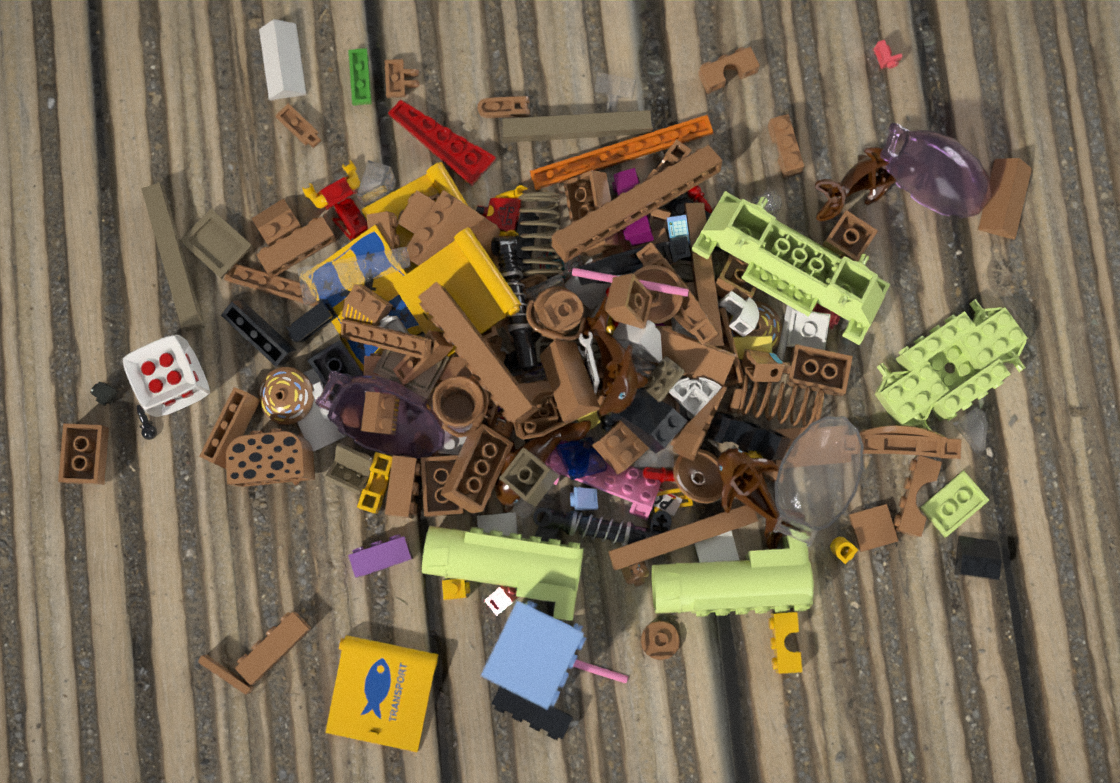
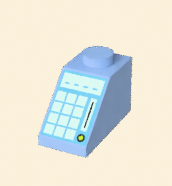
M686 215L667 218L670 241L687 237L689 245Z

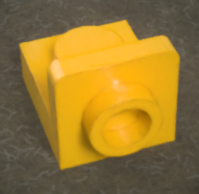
M442 580L444 600L467 598V594L470 593V583L466 582V580Z

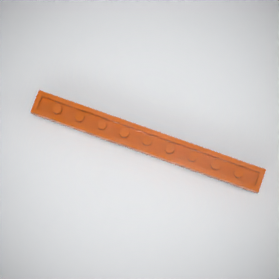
M704 115L531 170L530 176L535 190L570 180L591 170L598 171L670 148L676 139L681 143H686L713 134V129L708 115Z

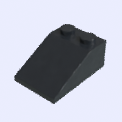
M339 334L307 354L308 362L339 406L371 387V384L363 379L364 372Z
M641 388L637 389L635 397L628 408L620 413H613L655 454L665 449L687 422L673 407L663 401H657L650 393Z

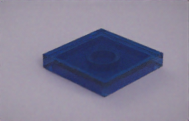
M592 437L560 444L556 447V451L571 480L607 470V465L602 456L592 446L595 443Z

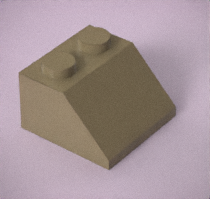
M523 447L499 479L522 499L536 507L560 475Z

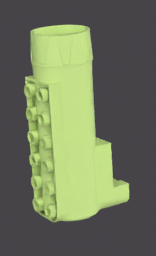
M429 526L423 553V574L517 588L516 596L555 602L553 618L573 620L584 550L583 547H580V543L568 542V545L560 544L561 540L549 539V542L541 541V537L530 536L529 539L522 538V534L510 533V536L502 535L503 531L491 530L490 533L483 532V528L478 527L462 531L455 528L448 529Z
M788 533L786 537L782 538L783 549L750 551L745 555V560L698 563L675 562V564L652 565V595L655 613L691 612V614L696 613V617L708 616L711 612H716V616L728 615L730 611H735L736 615L748 614L750 610H755V613L759 614L767 613L770 609H775V612H787L790 608H794V611L810 609V606L813 605L814 587L812 568L809 561L807 533Z

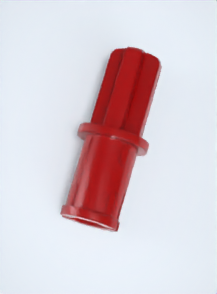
M645 467L643 470V477L645 479H654L660 482H676L673 470H668L665 467H661V469Z

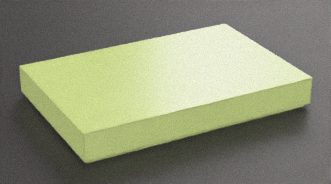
M963 470L919 508L944 537H947L985 505L989 499Z

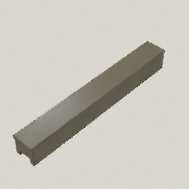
M651 110L502 119L503 143L645 135L653 130Z
M160 182L141 188L181 328H185L186 332L200 327L203 328L205 327L165 188Z

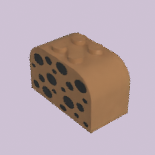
M270 429L269 433L251 431L250 435L235 438L227 448L226 469L228 485L248 487L315 480L312 445L307 439L296 434L281 431V429Z

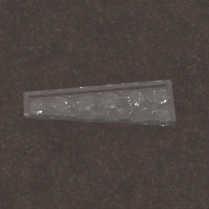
M407 247L297 268L303 304H313L318 302L320 298L326 299L351 289L355 284H364L410 267Z

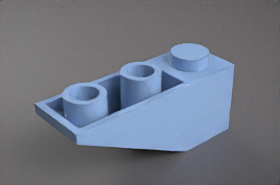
M575 487L574 492H570L571 507H574L575 511L598 510L597 489Z

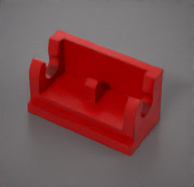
M347 198L334 205L337 215L353 239L368 230L366 219L351 198Z

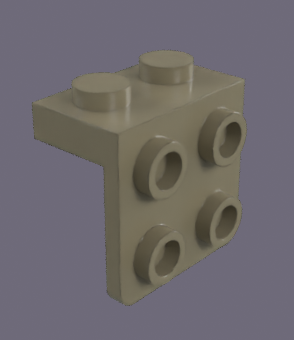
M665 356L651 375L647 377L648 382L643 388L660 402L683 376L685 370Z
M338 443L334 462L326 473L325 479L360 495L369 480V469L373 459L366 453H360L352 449L349 445Z

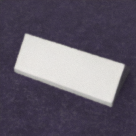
M273 19L259 29L269 100L306 95L296 24Z

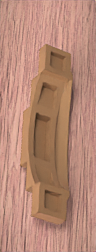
M652 242L636 253L643 263V267L650 265L665 267L677 276L682 288L689 289ZM688 290V295L683 296L680 309L673 317L684 329L695 335L702 346H705L720 334L710 322L700 303L692 292Z
M879 426L866 429L857 434H841V454H903L961 459L962 439L946 438L934 431L913 426Z

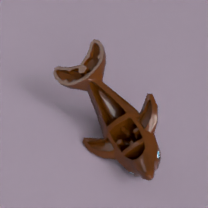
M879 147L866 148L864 152L867 155H858V163L845 174L840 183L832 179H821L815 183V188L824 193L828 198L822 209L816 214V220L826 221L836 217L843 209L845 198L856 192L870 190L864 204L875 203L887 193L892 184L908 176L923 174L929 170V166L918 162L908 152L886 150Z
M607 296L603 299L595 316L592 318L586 317L583 331L587 336L588 332H591L593 338H596L602 358L603 378H599L597 389L599 395L604 396L599 409L601 415H606L609 412L620 413L631 405L637 389L643 388L648 382L645 376L636 371L631 360L632 346L628 345L625 351L621 344L606 330L610 316L605 310Z
M590 420L578 423L570 422L544 436L535 437L527 441L517 449H515L514 440L511 441L513 442L512 448L506 455L505 463L495 484V495L502 503L504 513H509L521 497L499 478L524 447L546 463L550 454L561 441H578L584 438L590 430Z
M728 448L719 456L717 467L723 481L721 498L724 511L730 513L732 503L736 497L766 518L764 530L765 544L769 550H776L784 531L793 527L804 526L806 519L797 511L777 509L762 473L778 471L779 467L773 461L764 458H751L737 448Z

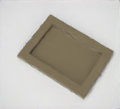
M212 208L180 240L221 279L253 247Z
M385 349L373 372L429 399L450 358L445 356L441 361L409 383L402 385L393 369L403 360L406 354Z

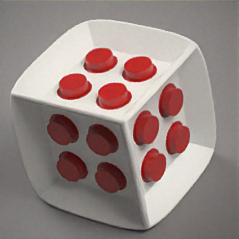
M171 335L156 340L129 353L123 358L125 372L139 403L146 413L154 417L176 412L210 394L207 379L188 341L180 335Z

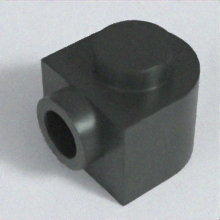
M99 381L98 384L96 383L92 387L90 393L97 397L95 401L106 406L107 403L112 404L119 391Z

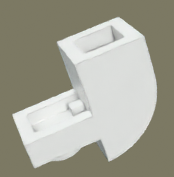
M730 291L721 299L719 305L733 315L729 327L742 337H745L754 330L759 320V310L756 303L750 297L744 300L733 291Z

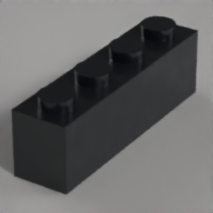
M242 299L231 301L221 314L231 326L275 367L286 364L296 352L292 345Z
M502 686L499 687L491 703L495 705V710L503 714L505 711L511 713V718L522 723L523 720L529 722V727L536 731L542 729L548 732L547 736L554 740H558V738L563 740L573 719L572 715L554 706L549 705L548 709Z

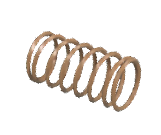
M745 374L743 376L744 383L740 385V389L743 392L739 408L736 411L737 415L741 413L745 416L753 403L755 419L760 417L765 407V417L768 421L772 420L777 412L778 421L782 424L790 413L792 426H796L802 418L805 429H808L810 426L812 430L817 428L824 402V392L822 389L816 395L811 419L806 425L809 386L805 390L802 407L794 422L796 384L793 386L786 413L783 419H781L784 381L781 382L774 409L769 417V399L772 382L767 384L758 413L756 412L759 382L754 383L749 403L744 411L748 375Z

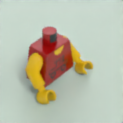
M349 160V165H342L348 176L323 188L318 194L312 183H309L310 187L308 188L302 187L306 198H309L317 208L322 209L325 207L326 210H329L335 204L357 194L356 189L360 187V180L356 172L357 168L353 162Z
M519 185L514 190L498 194L494 198H490L488 207L478 205L476 212L498 226L500 230L499 236H519L515 232L521 208V200L518 197L528 188Z

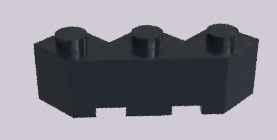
M722 412L715 413L707 432L718 443L733 442L739 446V450L746 453L758 451L763 454V458L773 462L774 460L783 459L791 441L790 438L775 430L763 429L758 424L747 420L742 421L734 418L733 415Z

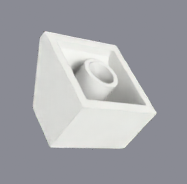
M647 320L644 329L619 322L612 336L621 344L625 351L628 345L632 346L633 359L657 363L662 360L661 333L655 328L653 322Z

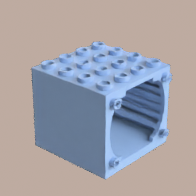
M528 600L527 604L517 601L481 676L548 709L549 705L554 706L560 694V691L557 689L559 686L563 687L569 675L566 673L567 668L572 669L577 658V655L574 654L576 649L581 650L586 638L583 637L584 632L581 631L583 626L580 625L578 627L579 624L574 623L572 627L536 609L538 604Z

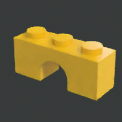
M375 452L373 463L369 469V480L365 489L362 490L357 508L379 514L390 480L393 457Z
M771 613V618L768 619L769 629L773 631V637L770 638L771 650L774 649L775 657H772V668L776 669L778 674L802 672L801 652H790L784 645L785 637L788 634L799 632L798 613Z

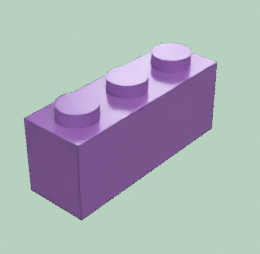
M398 534L390 537L388 542L382 543L381 540L372 543L371 548L364 550V547H359L352 550L353 554L348 556L355 578L412 560L413 557L407 538L405 536L401 537Z

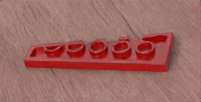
M401 99L388 112L392 119L470 186H473L496 161L494 155L477 145L475 146L464 137L452 132L449 128L440 125L434 119L424 115L421 111Z

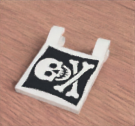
M588 332L589 338L584 339L581 333L579 341L586 350L581 351L580 346H578V349L584 360L594 392L597 394L599 377L591 349L593 335L591 332Z

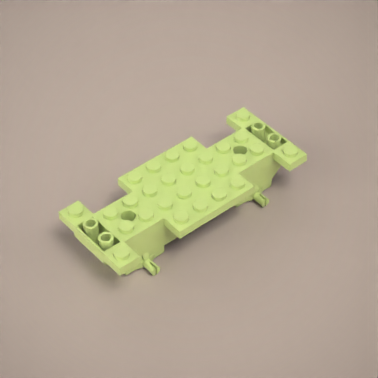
M725 191L691 250L708 259L714 247L718 246L749 264L741 279L806 316L811 314L816 303L824 306L849 321L842 336L860 345L890 286L889 283L878 278L876 273L870 271L865 266L869 256L862 254L858 262L845 256L840 259L838 254L777 221L775 216L769 214L764 209L768 202L767 198L764 200L765 197H761L758 204H752L744 199L740 200Z

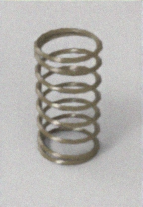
M533 192L522 194L518 197L522 201L556 202V204L545 207L523 208L519 210L521 213L541 212L557 215L543 220L521 221V225L557 227V229L546 232L521 234L522 238L552 239L550 234H554L557 230L561 229L560 225L551 223V221L561 217L559 212L550 210L560 204L558 200L560 195L558 193ZM552 243L521 248L522 251H549L557 253L553 248H548L552 247ZM558 254L541 258L523 259L522 263L551 264L558 267L523 271L522 274L530 277L537 274L545 276L560 275L563 273L561 270L563 264L550 261L560 257Z

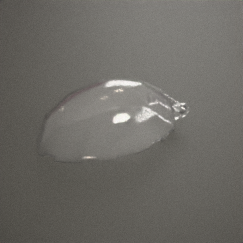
M826 416L811 423L808 428L794 439L781 461L776 478L775 505L780 516L773 531L776 533L779 531L804 542L808 547H811L818 531L828 528L845 513L856 494L863 471L864 445L858 428L850 423L845 416ZM782 520L799 529L811 532V537L782 525Z

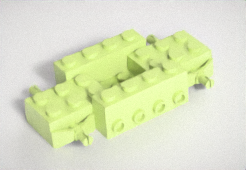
M975 299L969 303L976 312L973 320L969 318L965 311L957 317L953 314L945 320L946 324L940 327L937 325L929 331L931 335L926 338L921 336L915 340V346L912 348L906 346L899 351L900 356L896 358V361L903 371L891 373L884 363L877 366L883 377L875 392V396L896 425L917 426L931 430L926 423L931 410L939 421L944 419L949 421L957 416L956 412L961 408L964 411L973 405V400L976 398L980 400L986 396L990 388L996 389L1004 383L1002 380L1011 375L1003 363H1013L1018 372L1026 368L1020 361L1019 356L1028 338L1005 307L984 309ZM947 363L953 365V373H947L945 371V365Z

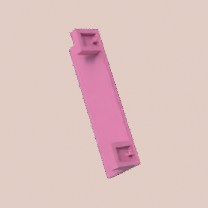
M561 441L546 461V464L559 475H564L633 502L629 513L647 520L661 485L659 480L645 479L643 477V470L629 466L625 471L617 475L599 453L568 441ZM559 476L558 479L554 482L555 485H557L560 476Z

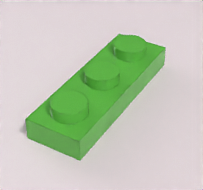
M367 48L348 50L353 106L372 104Z

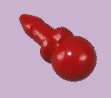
M699 185L687 191V195L694 199L695 203H704L705 210L709 213L713 212L711 205L704 198L705 193L701 192Z

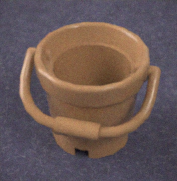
M553 286L545 288L537 295L534 301L529 300L526 311L528 323L535 331L541 333L542 336L560 341H573L578 339L580 334L583 333L586 319L582 317L584 309L581 300L574 292L565 287ZM581 321L578 333L574 336H563L574 330Z
M470 375L469 378L453 376L443 380L436 387L432 397L433 409L443 423L442 428L456 437H467L472 434L477 427L479 428L488 412L489 392L480 385L479 379L473 375ZM471 423H472V425H473V426H472L469 430H467L466 432H461V433H459V432L453 430V429H463V428L469 426Z

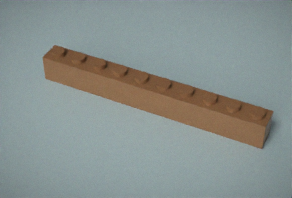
M709 145L697 149L694 154L682 158L673 166L666 167L661 173L652 175L647 181L635 185L633 189L626 193H621L616 199L604 203L599 209L590 211L580 220H575L566 228L557 230L552 235L553 249L566 263L721 171L722 159Z

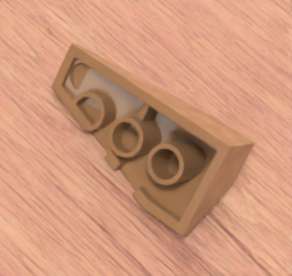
M722 387L681 430L679 436L676 435L671 442L673 452L692 461L695 460L714 415L726 393V387Z

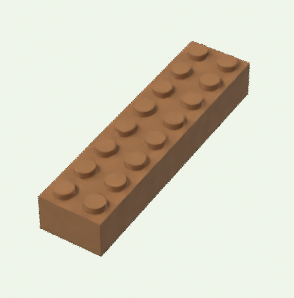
M436 282L418 296L422 301L419 303L422 309L433 316L431 320L437 328L440 327L442 331L444 330L443 336L445 339L457 347L455 349L457 355L469 363L466 366L473 375L475 374L477 377H480L478 382L485 390L492 393L490 398L497 406L505 410L502 413L509 422L521 424L539 410L445 287Z

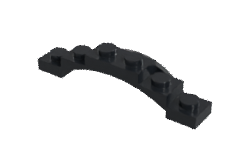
M687 237L654 244L670 265L681 258L691 256ZM645 246L608 255V257L576 266V268L616 276L632 274L643 267V263L636 253ZM578 277L581 286L590 283H610L605 281Z

